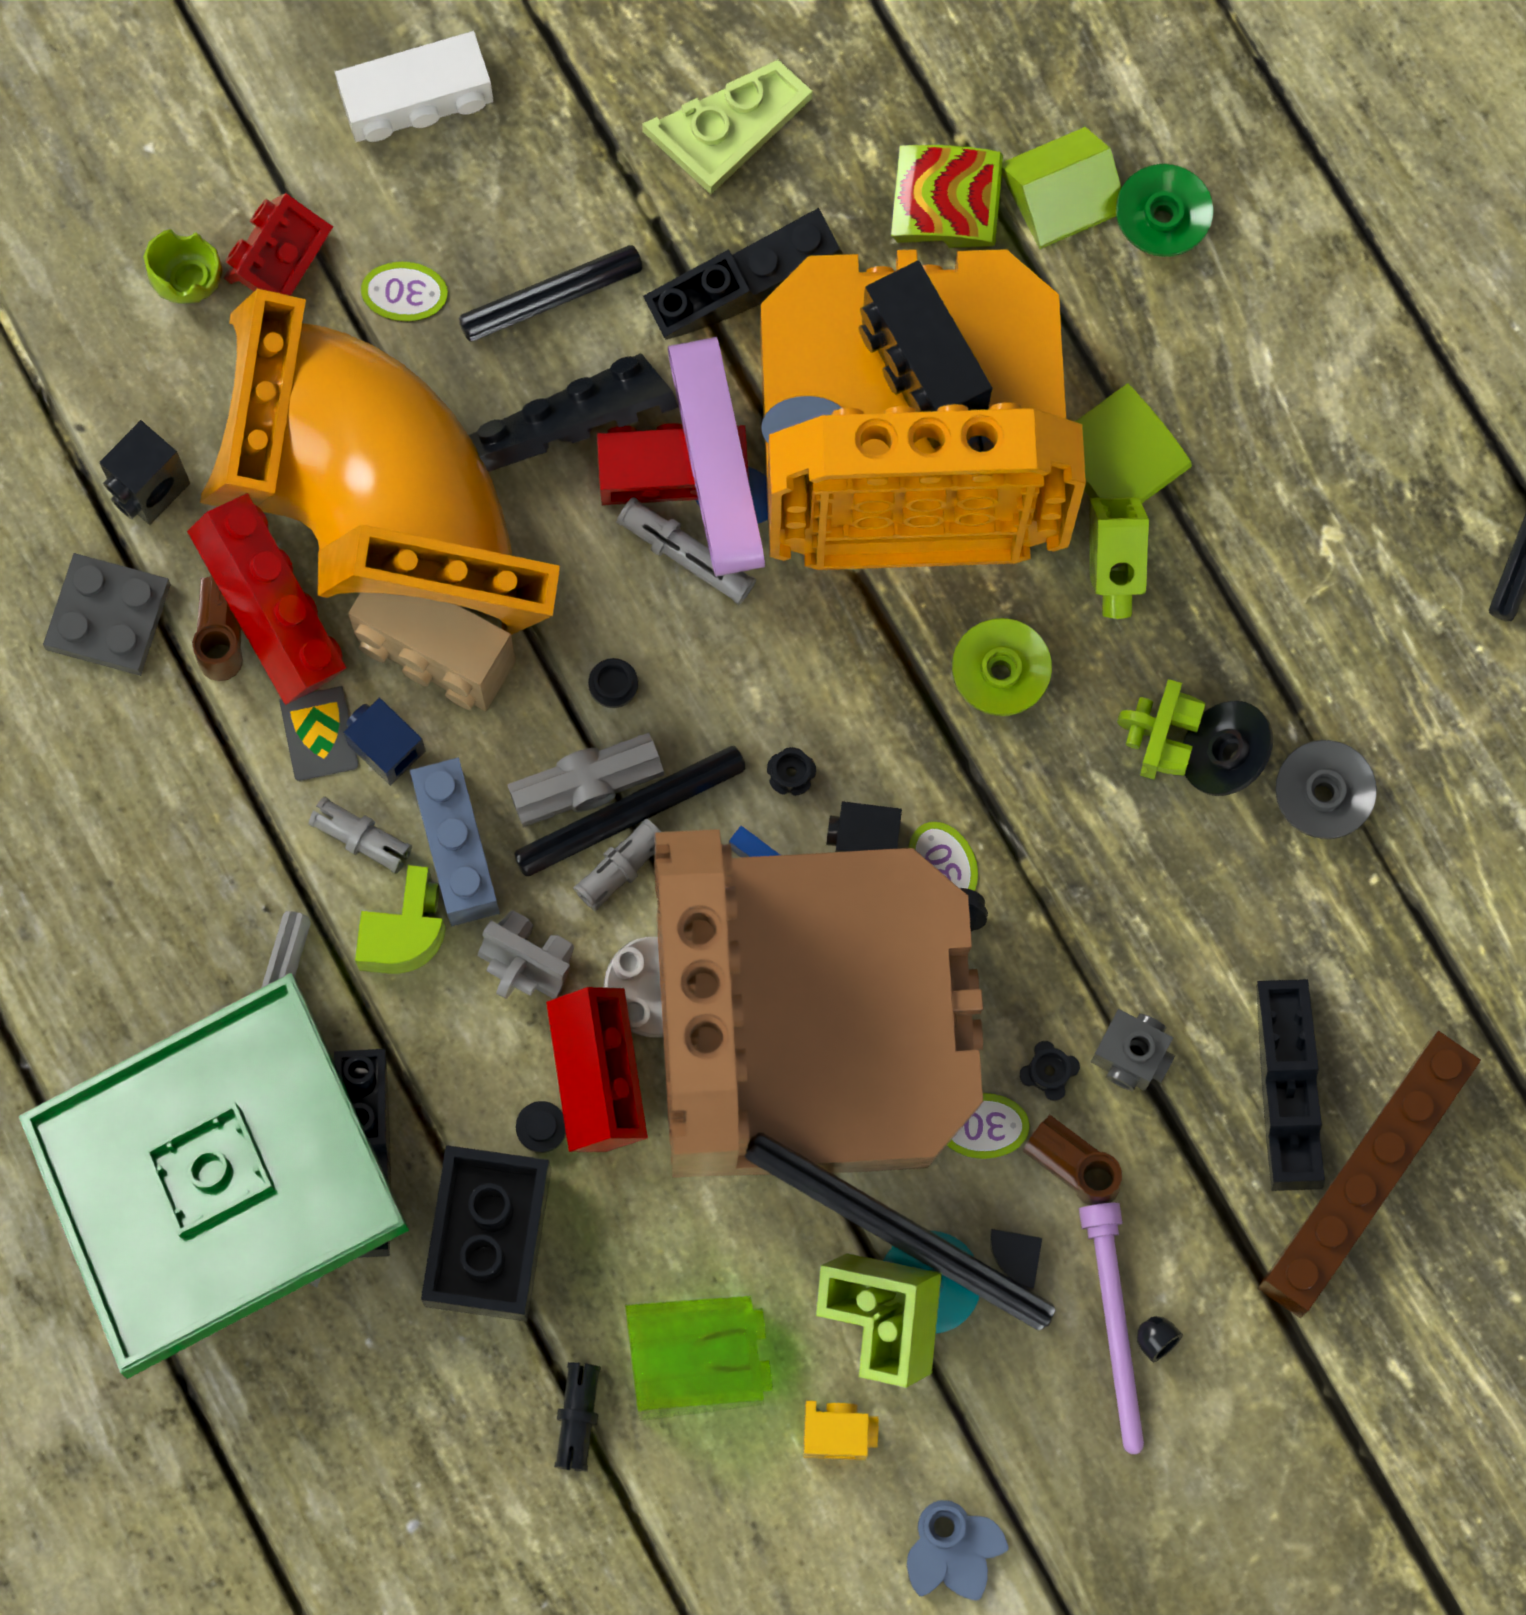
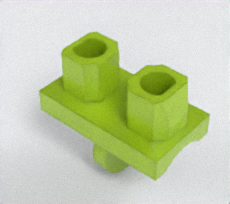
M1168 679L1156 718L1150 716L1154 702L1143 697L1139 698L1135 711L1122 710L1119 713L1118 725L1129 731L1125 743L1126 746L1139 749L1143 736H1151L1140 776L1154 780L1157 771L1166 774L1185 775L1193 746L1167 739L1169 729L1173 725L1197 732L1206 703L1191 695L1181 693V682Z

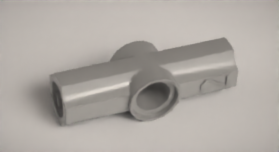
M646 733L600 751L597 748L576 751L559 760L556 767L507 784L521 824L523 827L572 809L575 812H583L600 807L614 799L615 793L664 776V770L650 734Z

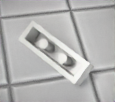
M474 31L335 71L339 93L355 142L363 140L369 142L380 141L389 137L393 131L410 126L414 128L428 127L436 123L440 117L457 112L460 114H472L484 108L486 104L494 102L491 81Z

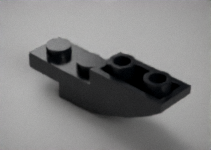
M817 208L734 254L729 249L645 294L643 297L663 337L668 340L714 325L760 305L808 256L843 255V252L822 212Z
M386 1050L334 1051L335 1066L391 1188ZM390 1241L358 1258L390 1256Z

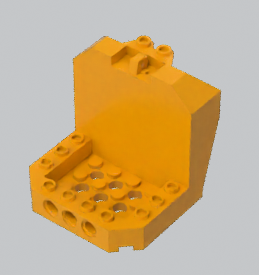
M916 249L897 250L896 271L917 261ZM1007 249L957 251L955 269L943 270L938 265H922L990 382L992 393L989 410H968L967 406L951 404L939 407L937 411L916 412V409L909 407L902 393L895 395L891 391L882 371V368L886 367L878 351L871 353L867 349L859 332V326L862 325L860 308L863 307L865 286L895 272L894 269L887 266H876L867 269L865 272H859L858 254L808 256L761 303L760 348L763 418L776 404L800 396L828 399L842 408L833 411L832 415H821L769 434V444L764 439L770 557L785 561L791 559V551L804 554L805 567L816 570L1016 564L1031 559L1030 547L1045 542L1047 550L1052 552L1069 547L1086 479L1082 424L1066 419L1059 294ZM974 436H984L993 442L994 447L989 451L979 452L972 449L967 441ZM927 437L937 440L940 446L933 449Z

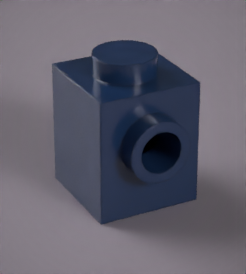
M380 697L371 706L367 703L360 706L346 722L348 728L343 733L348 746L390 786L426 752L422 738Z

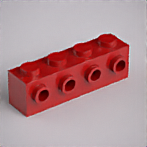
M246 493L207 511L187 533L282 701L287 705L325 686L347 667L342 660L343 655L339 644L333 637L328 636L318 618V610L314 600L309 594L303 592L294 576L293 565L289 556L284 550L279 549L269 532L268 521L260 507L254 505L249 494Z

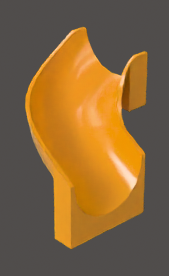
M257 288L230 314L229 324L234 325L237 335L234 387L221 447L212 474L201 493L200 503L218 507L248 493L254 505L260 507L264 513L289 517L301 521L309 527L316 536L319 545L318 596L328 598L336 594L362 592L387 593L436 600L478 610L496 617L502 621V629L511 635L553 616L560 566L512 556L510 538L502 507L491 477L480 459L473 441L454 413L427 383L404 364L367 342L327 327L302 323L306 299Z

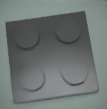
M73 553L43 646L47 651L141 676L171 586L169 579Z

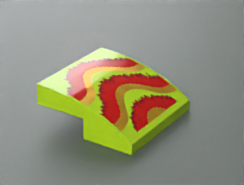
M900 146L891 236L897 243L944 241L949 248L995 246L1003 154L999 151L963 146Z

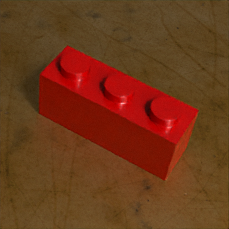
M667 423L659 425L656 430L637 431L636 428L631 426L620 428L616 426L608 429L607 433H597L602 505L627 504L632 497L637 498L640 503L698 500L682 424ZM737 425L749 481L746 425Z
M585 987L547 1001V1012L569 1152H608L648 1139L625 988Z

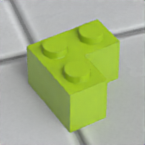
M848 1253L821 1265L816 1316L864 1326L859 1369L860 1378L907 1388L932 1374L942 1273Z

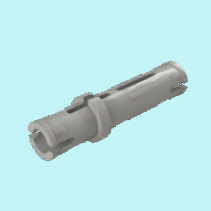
M632 497L627 502L617 518V524L624 526L652 545V552L658 556L664 553L694 573L698 578L706 581L734 600L738 605L745 600L756 582V578L749 576L745 572L715 577L709 548L682 531L679 522L673 518L667 521L640 503L635 497Z

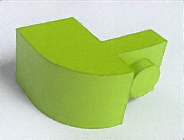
M408 865L402 915L361 911L355 962L359 971L387 974L407 973L425 965L441 947L446 932L443 919L427 917L428 913L436 914L439 899V883H431L432 877L428 867Z

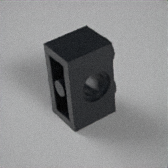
M142 420L99 462L107 478L103 485L113 495L111 498L113 504L128 518L133 519L138 515L149 525L190 484L178 452Z

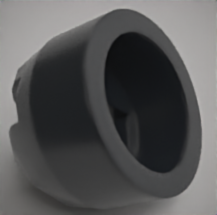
M1153 1316L1140 1324L1137 1332V1343L1144 1354L1152 1362H1156L1179 1343L1183 1334L1171 1321L1164 1317Z

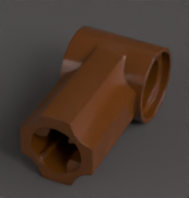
M211 575L201 578L197 632L194 634L192 641L193 652L199 668L206 677L215 681L229 680L236 676L242 667V628ZM216 645L229 647L227 654L221 658L212 659L206 656L210 648Z
M1051 1115L1041 1122L1023 1148L1025 1154L1076 1191L1077 1196L1088 1205L1111 1203L1116 1199L1120 1191L1122 1170L1119 1162L1113 1156L1105 1152H1099ZM1095 1168L1103 1169L1110 1174L1113 1182L1105 1190H1093L1085 1183L1084 1175L1089 1170Z

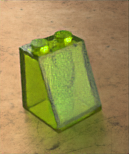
M751 1296L625 1305L637 1410L640 1421L764 1405L763 1392L773 1391L770 1361H759L757 1340L766 1339L763 1308L753 1309Z

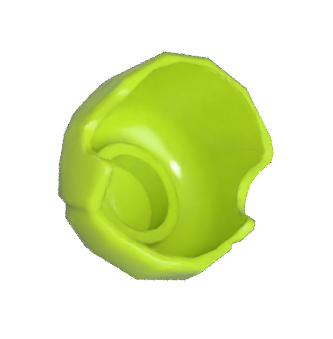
M172 229L164 230L148 242L143 256L150 285L160 297L174 303H196L208 298L218 288L223 272L217 249L206 240H203L198 233H193L191 236H178Z

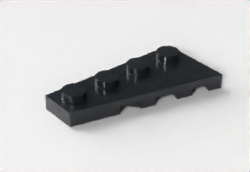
M640 353L634 357L628 356L618 359L609 369L590 378L584 377L574 380L565 390L546 399L540 398L530 401L521 411L502 420L497 419L486 422L477 432L468 436L473 441L487 471L490 472L546 453L549 448V442L557 439L562 442H572L573 444L591 438L590 431L593 427L616 420L620 428L638 422L637 412L659 405L661 412L664 413L679 408L673 391L643 354Z

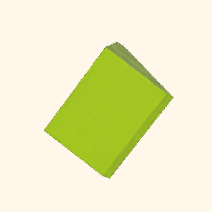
M1087 127L1078 129L1003 162L1002 177L1039 250L1116 217V203L1122 187L1112 151L1108 145Z

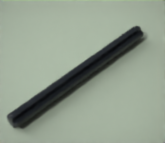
M758 1132L750 1139L748 1149H746V1154L744 1155L748 1161L937 1272L942 1273V1275L1034 1329L1042 1330L1051 1323L1055 1306L1048 1300L763 1132Z

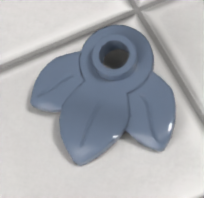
M940 1500L933 1502L923 1510L919 1517L918 1533L920 1539L913 1545L907 1555L909 1580L915 1592L921 1597L932 1592L943 1581L956 1594L967 1599L979 1600L985 1591L988 1580L986 1558H993L1008 1551L1009 1547L1000 1527L987 1517L968 1516L960 1505L952 1501ZM946 1517L952 1521L954 1530L949 1537H940L935 1533L934 1523L938 1518Z

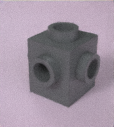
M1118 1009L1091 1063L1108 1071L1106 1077L1115 1085L1129 1091H1134L1135 1087L1145 1091L1152 1078L1159 1082H1162L1175 1057V1055L1167 1051L1173 1037L1164 1033L1166 1026L1158 1020L1145 1014H1139L1135 1018ZM1130 1049L1140 1051L1142 1056L1133 1054Z

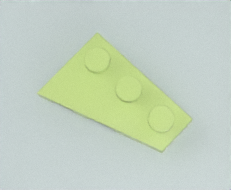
M776 60L727 83L725 89L700 101L698 98L681 105V110L660 120L658 117H655L643 123L642 132L707 192L712 194L812 99V90L785 65Z

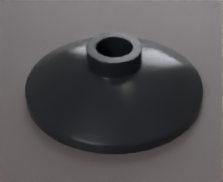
M1227 701L1206 710L1202 715L1198 731L1188 730L1183 744L1193 746L1185 777L1196 789L1212 796L1234 794L1253 783L1265 769L1273 748L1272 727L1264 713L1252 704L1243 701ZM1237 750L1236 754L1231 758V755Z

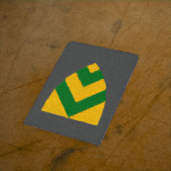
M343 686L311 692L287 705L284 704L282 699H279L293 773L297 781L354 770L358 767L357 754L348 746L343 733L348 728L346 722L349 719Z

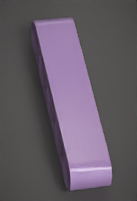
M713 337L668 346L674 387L715 577L764 568L765 560L718 339Z

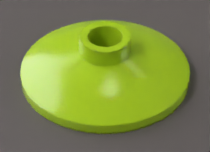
M990 619L973 626L958 642L952 659L953 680L961 696L977 710L995 716L1015 715L1031 708L1046 692L1052 674L1051 655L1042 637L1028 625L1013 619ZM996 665H1004L1009 669L1010 675L1006 679H997L993 676L991 670Z

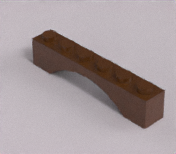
M1439 1030L1434 1034L1402 1078L1343 1168L1258 1286L1260 1291L1299 1318L1310 1310L1474 1072L1481 1059Z

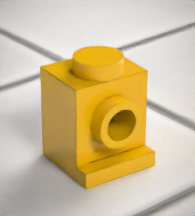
M806 1401L803 1458L866 1460L868 1448L878 1447V1416L858 1413V1405L851 1403H827L826 1412H816L817 1401Z

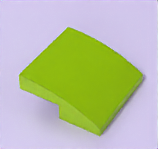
M1129 383L1075 421L1082 424L1086 479L1084 491L1091 498L1139 497L1141 503H1143L1192 467L1191 460L1180 444Z

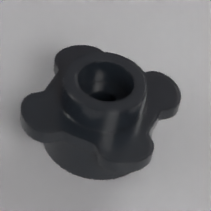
M1041 1041L1035 1045V1056L1029 1065L1021 1068L1019 1077L1023 1085L1027 1087L1035 1086L1045 1093V1097L1048 1100L1058 1101L1065 1096V1085L1070 1077L1078 1074L1080 1064L1075 1056H1067L1063 1051L1054 1048L1051 1042ZM1046 1067H1052L1055 1071L1054 1074L1051 1076L1045 1073Z

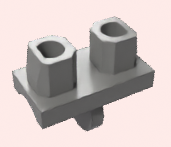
M514 910L510 911L498 924L492 920L483 931L482 936L484 939L477 956L490 963L486 970L488 973L501 979L496 992L499 996L507 999L514 989L517 988L529 996L537 989L553 999L558 998L564 989L574 945L558 935H551L542 949L532 944L527 939L532 933L533 924L528 918Z

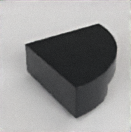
M991 1229V1252L1001 1271L1010 1279L1033 1291L1042 1238Z

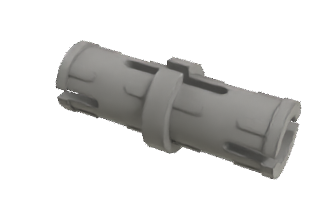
M323 797L318 802L316 807L320 808V811L332 817L333 820L313 810L309 819L310 826L316 827L345 843V849L354 855L361 852L389 868L395 874L401 870L404 863L387 851L390 850L407 860L412 845L404 843L375 827V821L366 815L359 818L331 802L327 797Z
M648 819L642 821L634 832L615 849L610 847L603 853L605 859L588 876L573 887L574 891L593 911H597L608 897L626 881L631 883L638 877L637 871L655 854V833L661 831Z

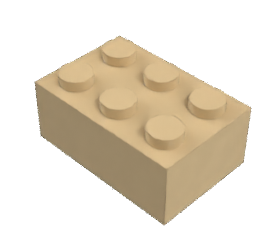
M361 592L348 612L357 642L361 643L359 649L364 654L381 663H384L387 658L404 667L402 673L408 678L423 686H428L431 681L447 690L445 696L449 700L467 710H471L474 705L486 712L516 663L511 634L459 605L420 597Z

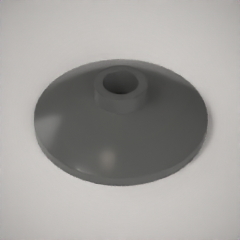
M1318 740L1306 743L1289 754L1278 772L1275 792L1282 814L1293 827L1311 837L1335 839L1354 832L1368 819L1376 802L1377 786L1369 763L1359 752L1337 741ZM1320 786L1327 787L1332 793V799L1327 802L1320 801L1315 796V789Z

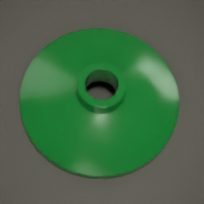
M1155 164L1138 170L1124 183L1117 198L1116 218L1123 235L1136 248L1151 255L1170 257L1192 250L1205 238L1213 219V202L1206 185L1193 172L1177 165ZM1159 211L1167 212L1171 216V220L1167 223L1159 222L1155 219L1154 214Z

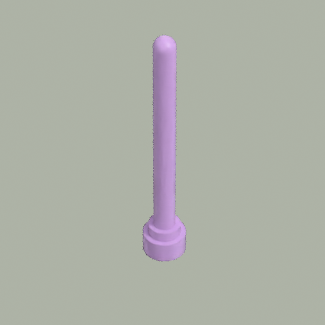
M1120 1203L1085 1206L1079 1208L1081 1228L1087 1230L1088 1239H1094L1123 1447L1130 1454H1138L1144 1447L1114 1239V1236L1119 1235L1118 1225L1123 1224Z

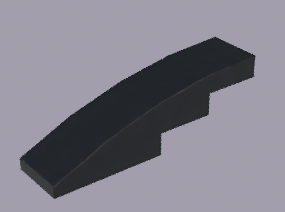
M1308 979L1257 981L1261 1080L1271 1191L1323 1189L1325 1175L1320 1142L1322 1121L1317 1087L1319 1066Z

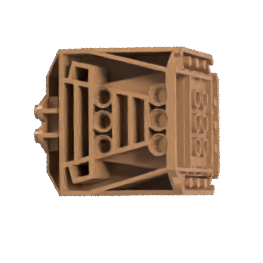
M720 829L655 833V891L658 898L657 935L672 1178L772 1175L748 1161L744 1156L750 1139L758 1132H763L831 1173L928 1168L983 1103L979 1051L983 1050L981 1019L972 1020V1015L981 1014L983 999L982 990L979 989L978 970L969 969L968 954L972 948L968 895L914 848L732 858L731 844H721Z

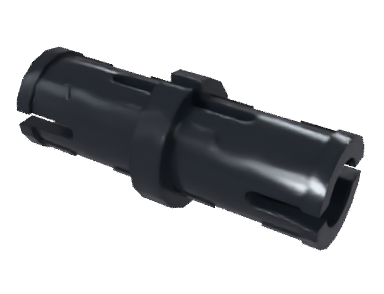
M568 1362L563 1409H558L557 1420L561 1421V1429L554 1468L570 1470L572 1468L575 1471L587 1472L592 1425H597L599 1414L594 1413L601 1367L586 1363L585 1366H581L577 1362Z

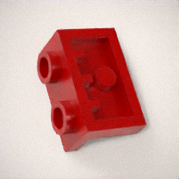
M285 193L272 201L265 199L256 209L250 220V223L255 228L247 241L241 238L229 252L225 263L230 265V268L223 279L231 284L239 281L252 291L258 288L284 295H292L333 229V226Z

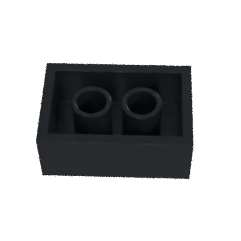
M917 260L865 286L863 307L860 308L862 325L859 326V332L867 349L871 353L878 351L886 367L882 368V371L891 391L895 395L902 393L909 407L916 409V412L937 411L939 407L951 404L967 406L968 410H989L992 386L920 261ZM927 437L933 449L940 446L937 440Z
M446 1145L421 1301L425 1307L528 1322L552 1171L549 1160Z

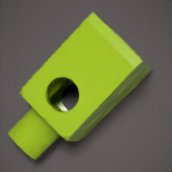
M1139 497L1089 498L1090 580L1095 594L1102 595V616L1107 618L1123 619L1131 617L1132 595L1146 593L1149 518ZM1117 563H1123L1119 567H1113Z

